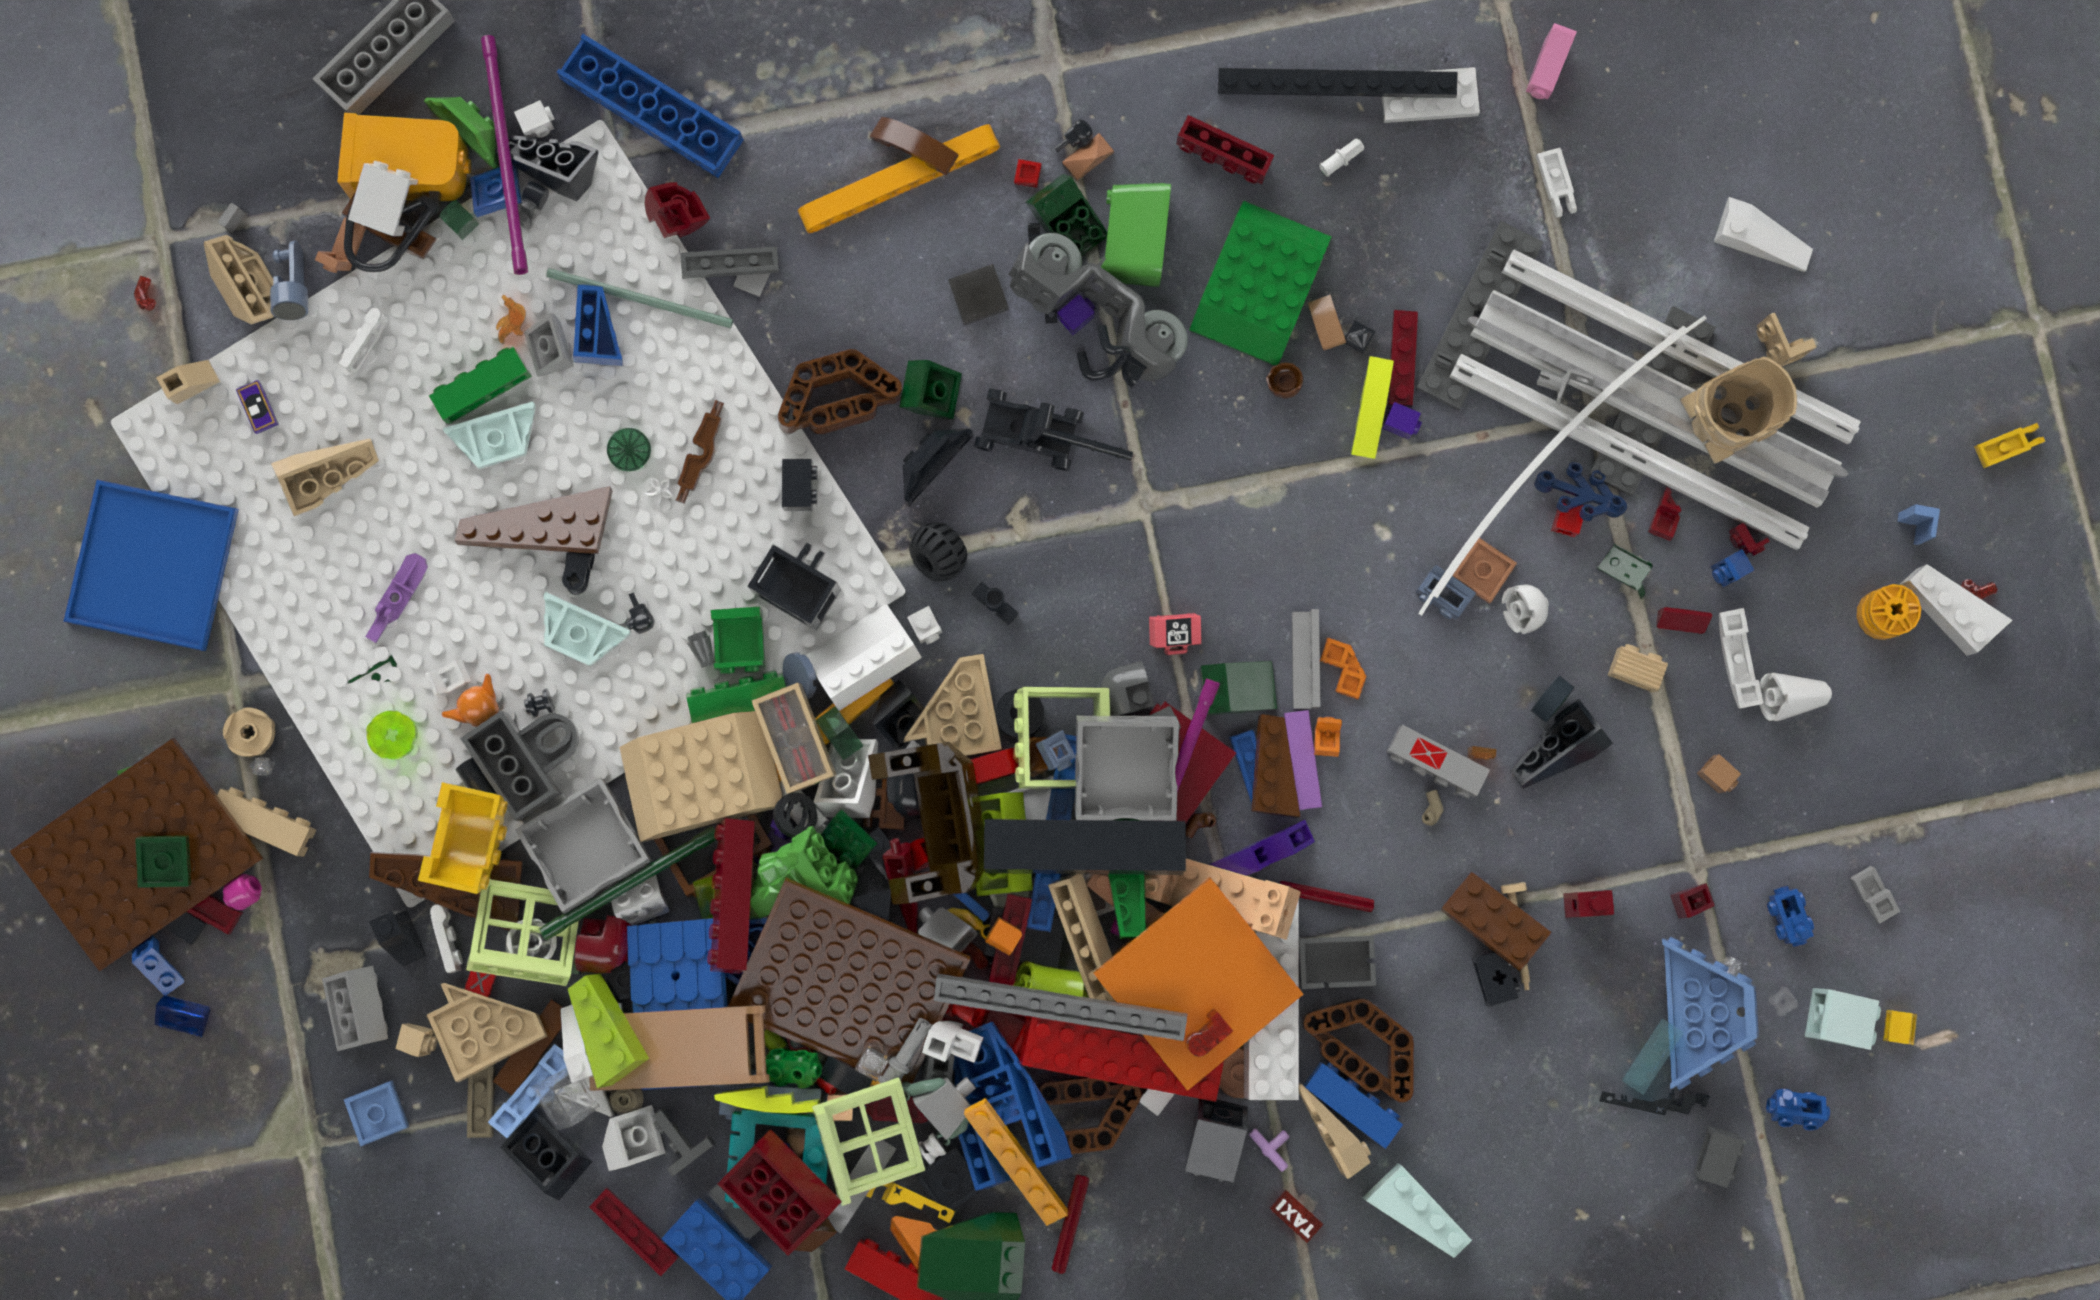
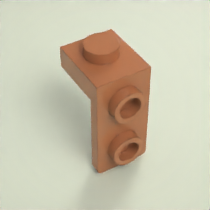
M346 217L343 219L332 251H318L315 258L316 261L324 264L323 268L333 273H337V270L350 271L352 267L344 252ZM356 222L354 223L352 244L355 256L366 230V226Z

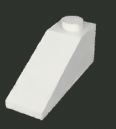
M569 1005L561 1009L563 1054L571 1083L593 1077V1072L573 1006Z

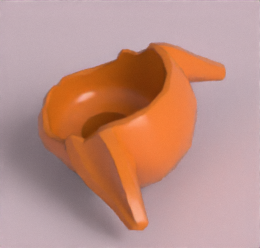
M485 674L482 686H472L465 690L457 699V708L442 712V716L478 727L497 714L499 708L492 686L491 675Z

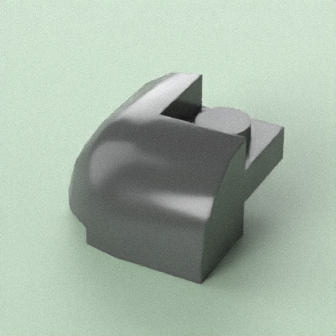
M1142 661L1116 667L1110 670L1102 679L1100 688H1109L1110 716H1125L1155 706Z

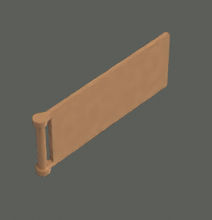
M765 1005L624 1013L649 1059L612 1086L597 1088L594 1076L589 1078L590 1090L770 1082L769 1074L766 1072L763 1013H766ZM748 1014H753L756 1075H751Z

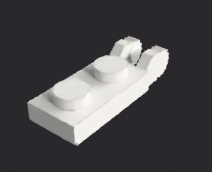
M1561 148L1538 153L1536 159L1555 217L1563 215L1559 200L1561 197H1565L1569 212L1571 214L1576 213L1577 206L1573 195L1574 189Z
M376 307L370 309L365 315L363 327L357 330L354 341L341 356L339 364L352 374L358 372L388 322L387 316Z
M435 904V906H432L430 914L445 970L447 973L461 971L460 965L463 964V959L460 951L455 949L453 942L456 940L455 931L452 926L449 927L448 925L451 914L448 912V908Z

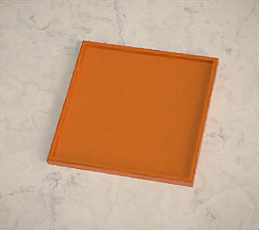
M1210 877L1093 972L1112 998L1118 1003L1188 1014L1184 1041L1143 1035L1187 1091L1304 995ZM1203 1026H1207L1203 1034L1194 1035L1189 1040V1044H1187L1188 1038L1195 1033H1200L1201 1031H1203L1202 1029H1204Z

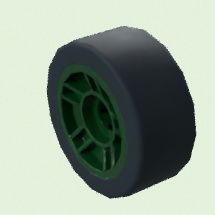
M1558 676L1536 702L1531 712L1547 723L1575 687L1561 676Z

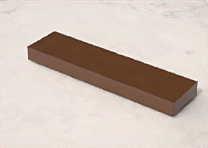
M551 999L539 1016L548 1036L512 1054L493 1080L495 1084L509 1094L513 1095L522 1085L561 1031V1009L564 1008L561 1004Z

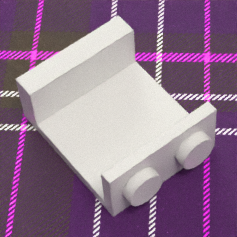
M374 160L373 164L364 163L348 220L391 236H402L405 226L399 225L409 186L417 185L418 180L411 178L410 172L396 169V172L389 170V165Z

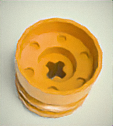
M1891 584L1865 595L1857 606L1856 617L1860 628L1865 634L1874 639L1886 640L1908 633L1916 627L1921 617V605L1918 597L1911 589L1903 585Z

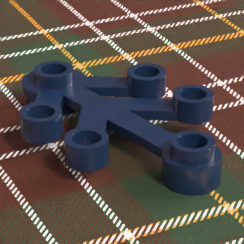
M1571 462L1566 470L1567 475L1575 481L1577 486L1555 479V475L1547 470L1540 472L1534 481L1535 488L1540 492L1548 493L1554 488L1576 496L1573 498L1561 496L1556 507L1559 511L1567 513L1572 508L1584 505L1579 515L1585 521H1591L1594 517L1603 514L1617 518L1627 510L1626 501L1620 496L1613 495L1604 483L1606 479L1604 474L1599 470H1595L1589 478V482L1599 490L1601 494L1599 495L1593 491L1581 474L1583 467L1577 462ZM1594 474H1601L1602 479H1596ZM1593 502L1598 504V506L1594 507L1588 503Z

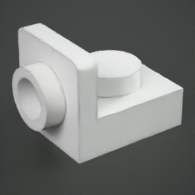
M929 606L907 617L921 644L926 642L928 645L940 638L939 634L942 633V630Z

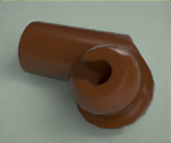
M1207 811L1193 814L1185 826L1186 837L1192 839L1199 828L1215 826L1217 822L1216 817Z

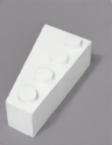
M1927 564L1917 568L1899 584L1914 592L1919 599L1921 608L1966 656L1978 653L2012 621V619Z

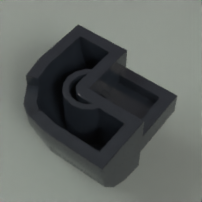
M914 773L887 777L888 802L892 803L895 810L901 814V817L921 819Z

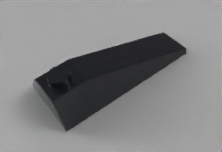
M508 135L512 165L557 194L577 202L591 186L599 154L598 149L578 141H571L570 144L559 143L557 139H550L549 142L536 141L535 137ZM496 148L495 153L498 156V149Z
M1580 699L1569 705L1554 718L1556 722L1548 732L1544 730L1539 736L1541 738L1539 743L1534 748L1528 749L1512 768L1511 773L1523 789L1586 762L1613 744Z

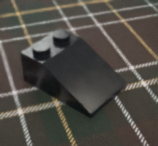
M535 1109L500 1147L545 1194L557 1200L564 1196L593 1162L578 1146Z

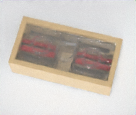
M796 683L752 700L787 794L797 792L837 776L802 684Z

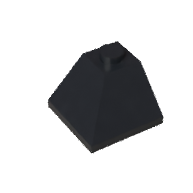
M897 680L880 696L873 724L896 750L906 749L911 741L904 742V737L922 713L924 707L900 680Z

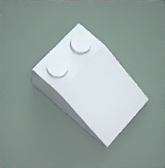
M832 739L828 754L837 776L820 782L814 799L815 805L825 817H834L841 809L850 818L870 817L875 799L876 779L872 780L868 755L877 754L878 741L876 739Z

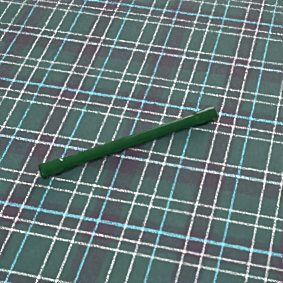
M712 825L700 832L688 842L563 916L557 917L539 928L541 935L546 941L566 930L568 926L693 852L716 841L714 826Z

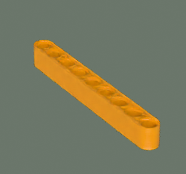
M990 124L980 126L942 143L959 155L949 172L988 156L1000 148V144ZM910 157L801 206L798 209V214L807 233H814L944 174L928 167L924 161Z

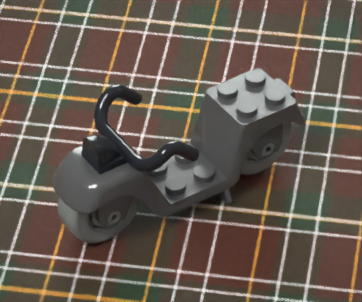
M1046 233L1036 237L1030 245H1028V242L1025 243L1008 274L1011 276L1010 288L1015 295L1029 301L1037 311L1050 314L1081 291L1090 301L1096 302L1103 307L1106 313L1119 319L1116 345L1110 343L1106 325L1097 327L1102 349L1110 355H1115L1116 361L1110 367L1099 371H1092L1089 368L1086 352L1077 353L1080 371L1086 379L1091 381L1103 380L1114 376L1122 369L1123 379L1127 386L1132 389L1139 379L1157 381L1174 371L1176 363L1185 353L1188 344L1186 329L1176 316L1162 310H1152L1145 313L1144 302L1140 295L1101 268V265L1106 260L1104 256L1098 264L1087 263L1082 267V257L1079 249L1069 238L1063 235Z

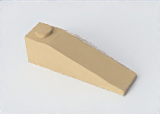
M365 439L295 454L271 463L289 507L293 515L296 516L319 507L324 503L323 500L333 492L337 493L340 491L342 485L352 478H357L377 463L379 459L371 439Z
M1299 1083V1094L1340 1173L1347 1179L1352 1177L1371 1163L1368 1158L1371 1155L1369 1148L1364 1141L1360 1143L1315 1096Z

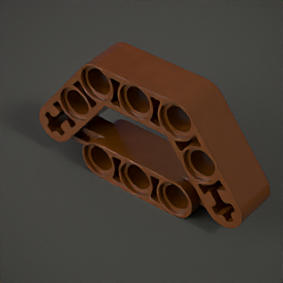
M848 349L802 362L794 370L779 409V428L783 432L791 434L799 429L810 427L811 431L815 434H825L870 421L876 416L877 407L895 404L900 400L902 384L898 378L855 349ZM850 359H854L858 362V364L854 367L847 366L846 362ZM826 366H832L835 368V371L832 373H825L823 371V368ZM805 372L812 375L809 380H802L799 376ZM868 373H874L878 377L877 379L870 381L867 380L865 376ZM851 378L870 392V394H860L818 406L811 411L805 412L813 390L817 387ZM892 388H895V392L891 391L890 393H887V389L891 390ZM795 394H800L804 398L800 402H794L791 397ZM868 403L873 408L869 411H863L860 409V406ZM790 409L793 410V420L785 423V419L788 420L790 416ZM846 410L849 412V415L846 418H840L837 416V412ZM816 417H824L826 422L818 425L813 420Z
M1362 998L1352 999L1304 1014L1301 1025L1306 1032L1320 1042L1319 1052L1324 1059L1369 1092L1381 1089L1392 1099L1401 1103L1407 1102L1412 1098L1414 1092V1041L1409 1031L1370 1001ZM1359 1003H1364L1367 1007V1012L1362 1017L1355 1013V1007ZM1336 1009H1340L1343 1013V1020L1339 1023H1334L1331 1019V1014ZM1325 1012V1019L1329 1026L1326 1027L1325 1022L1317 1023L1316 1029L1308 1026L1312 1016L1314 1019H1323L1322 1013ZM1379 1018H1384L1387 1023L1386 1029L1382 1032H1378L1375 1028V1022ZM1360 1023L1388 1045V1078L1333 1037L1328 1031ZM1403 1033L1406 1036V1043L1402 1047H1397L1395 1037ZM1330 1042H1334L1337 1045V1052L1333 1056H1328L1325 1052V1047ZM1348 1058H1355L1357 1061V1067L1353 1071H1347L1345 1068V1062ZM1403 1058L1406 1061V1068L1402 1072H1397L1395 1062ZM1370 1073H1374L1377 1082L1374 1086L1368 1087L1365 1084V1077ZM1395 1075L1407 1077L1406 1080L1401 1079V1086L1406 1088V1092H1403L1401 1097L1395 1093V1089L1400 1087V1080L1394 1079Z
M1087 1077L1046 1081L1039 1088L1041 1094L1047 1086H1052L1056 1089L1057 1095L1054 1099L1047 1100L1044 1098L1048 1105L1113 1098L1098 1126L1063 1130L1071 1154L1103 1151L1112 1148L1141 1099L1139 1087L1124 1084L1110 1085L1108 1081ZM1096 1081L1104 1082L1106 1084L1105 1092L1095 1094L1092 1091L1093 1083ZM1073 1083L1081 1087V1093L1077 1097H1071L1067 1093L1068 1086ZM1133 1088L1135 1089L1133 1093L1136 1095V1098H1130L1127 1101L1126 1105L1130 1107L1127 1111L1125 1107L1116 1103L1118 1100L1123 1103L1126 1098L1123 1093L1124 1090L1130 1091ZM1115 1109H1119L1124 1113V1118L1119 1123H1115L1110 1119V1114ZM1107 1131L1111 1134V1141L1108 1144H1100L1097 1137L1100 1132ZM1077 1134H1083L1087 1138L1086 1144L1082 1147H1077L1072 1142L1073 1137Z

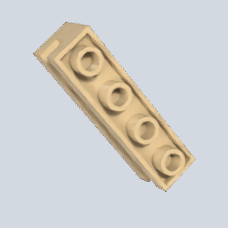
M230 787L229 790L220 789L217 796L245 833L293 855L304 857L308 849L305 845L308 839H312L316 832V829L309 827L311 822L297 817L296 820L287 817L289 812L275 807L274 810L265 807L267 802L252 797V800L243 797L244 792L236 788Z

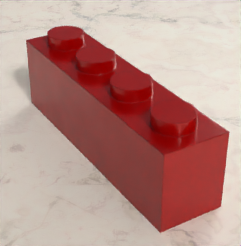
M866 1238L865 1241L859 1240L845 1267V1270L900 1300L943 1299L917 1288L918 1269L912 1262L908 1265L900 1261L902 1257L891 1250H888L886 1253L878 1249L880 1245L869 1238Z

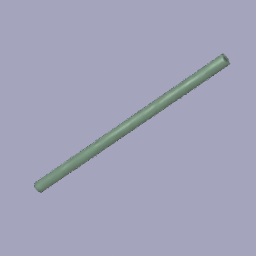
M548 268L546 273L548 278L577 286H602L605 294L723 327L732 328L733 319L570 273Z

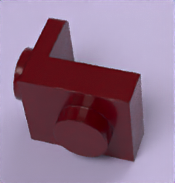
M1744 523L1729 531L1730 541L1733 546L1739 548V550L1743 549L1745 554L1751 553L1752 556L1766 550L1764 545L1770 542L1767 537L1755 543Z

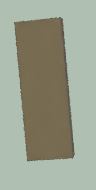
M495 1064L468 1077L467 1138L494 1137V1127L488 1121L494 1116L495 1083L493 1080L495 1079Z

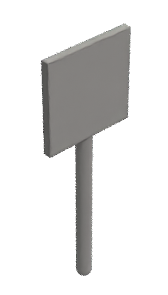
M771 273L736 275L737 278L733 287L760 297Z

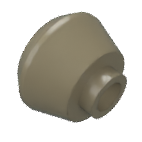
M641 1089L612 1090L609 1101L613 1111L618 1115L641 1109L644 1097Z

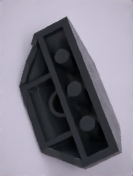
M970 428L935 430L932 434L927 433L919 442L921 446L916 452L911 451L904 458V500L907 506H911L972 439L973 431Z

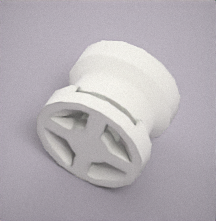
M934 1133L930 1134L925 1142L920 1141L918 1143L921 1154L930 1165L935 1162L936 1157L944 1156L947 1153L940 1140L936 1139Z

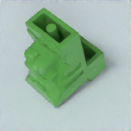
M810 826L792 839V843L782 846L777 852L762 854L758 873L751 888L750 905L759 918L769 915L786 877L850 905L858 881L857 875L853 869H850L846 861L837 864L835 856L829 853L824 845L821 834L817 833L813 826Z

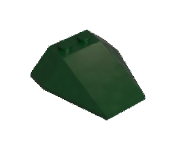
M990 1212L921 1236L917 1288L947 1300H1018L1022 1293L1025 1239L1017 1213Z

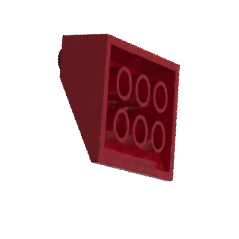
M771 1129L718 1183L729 1197L787 1256L842 1202Z

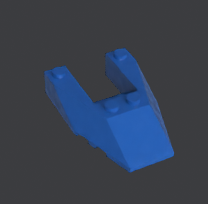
M994 1022L969 1031L984 1037L977 1059L973 1063L955 1055L953 1070L955 1086L967 1077L976 1087L975 1090L965 1097L970 1105L986 1098L1006 1126L1022 1120L1037 1168L1053 1165L1071 1158L1072 1154L1065 1132L1023 1065H1021V1062ZM969 1122L967 1130L958 1136L975 1190L988 1189L1011 1181L1008 1173Z

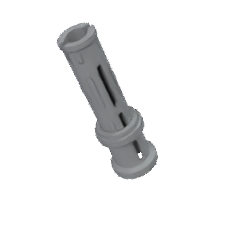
M918 1019L897 1056L889 1060L890 1065L886 1072L878 1078L879 1083L898 1077L901 1080L904 1074H908L910 1070L909 1064L923 1043L932 1024H929L925 1019Z

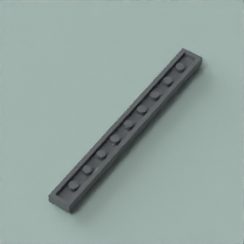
M943 974L937 975L934 1001L1180 1041H1184L1188 1016L1187 1013Z

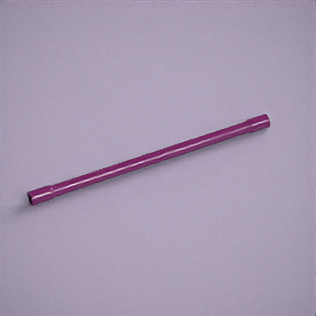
M485 35L481 38V45L486 64L508 219L513 271L516 275H524L529 270L523 244L497 63L496 40L492 35Z
M1206 678L1198 705L1175 766L1177 792L1209 708L1213 704L1220 683ZM1115 917L1110 932L1120 936Z

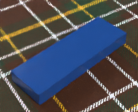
M1250 730L1229 737L1233 751L1236 752L1235 757L1252 805L1257 740L1254 731Z

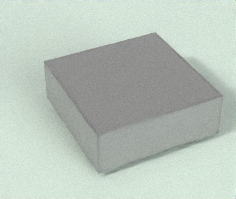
M231 203L218 220V223L233 234L246 214L239 207Z

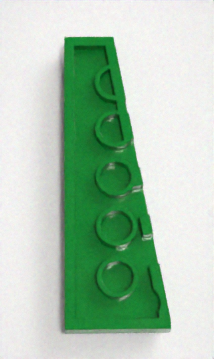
M1133 818L1114 819L1116 821H1143ZM1108 874L1120 939H1135L1146 930L1144 875Z

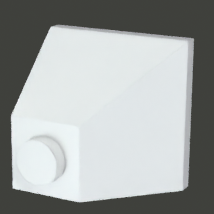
M652 1105L609 1119L602 1146L609 1171L665 1154L660 1132L653 1123L656 1120L653 1117L655 1113Z

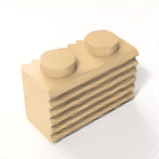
M1626 644L1625 647L1617 648L1608 676L1650 692L1658 691L1668 663L1663 662L1662 657L1657 654L1648 653L1647 656L1639 653L1640 649L1633 645Z

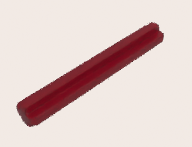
M1283 880L1279 882L1281 885L1300 891L1299 898L1365 912H1372L1375 903L1373 899Z
M1077 1174L1075 1176L1067 1207L1068 1215L1064 1218L1052 1264V1270L1056 1273L1064 1274L1067 1269L1090 1181L1089 1177Z

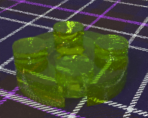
M390 710L378 714L366 728L367 743L370 749L384 759L398 760L406 757L414 749L413 746L418 738L415 722L409 716L399 711ZM390 729L398 731L394 742L386 738Z

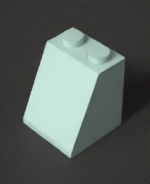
M1813 988L1805 1037L1871 1050L1877 1037V1033L1874 1031L1875 1023L1878 1021L1881 1013V1008L1878 1006L1879 1001L1830 989Z

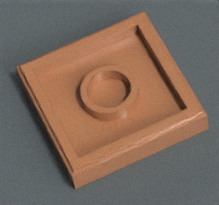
M1479 538L1452 576L1475 591V595L1490 604L1517 562Z

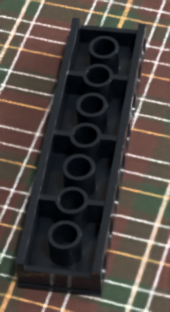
M985 819L984 870L985 873L1183 875L1184 871H1186L1185 821Z

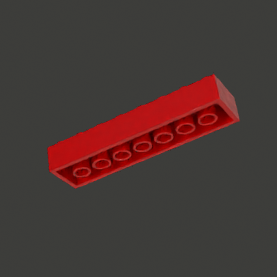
M1031 1016L1026 1018L1018 1057L1023 1066L1215 1102L1224 1065L1223 1061L1187 1091L1142 1034Z

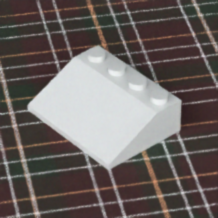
M887 604L805 655L809 658L818 680L839 711L922 658Z

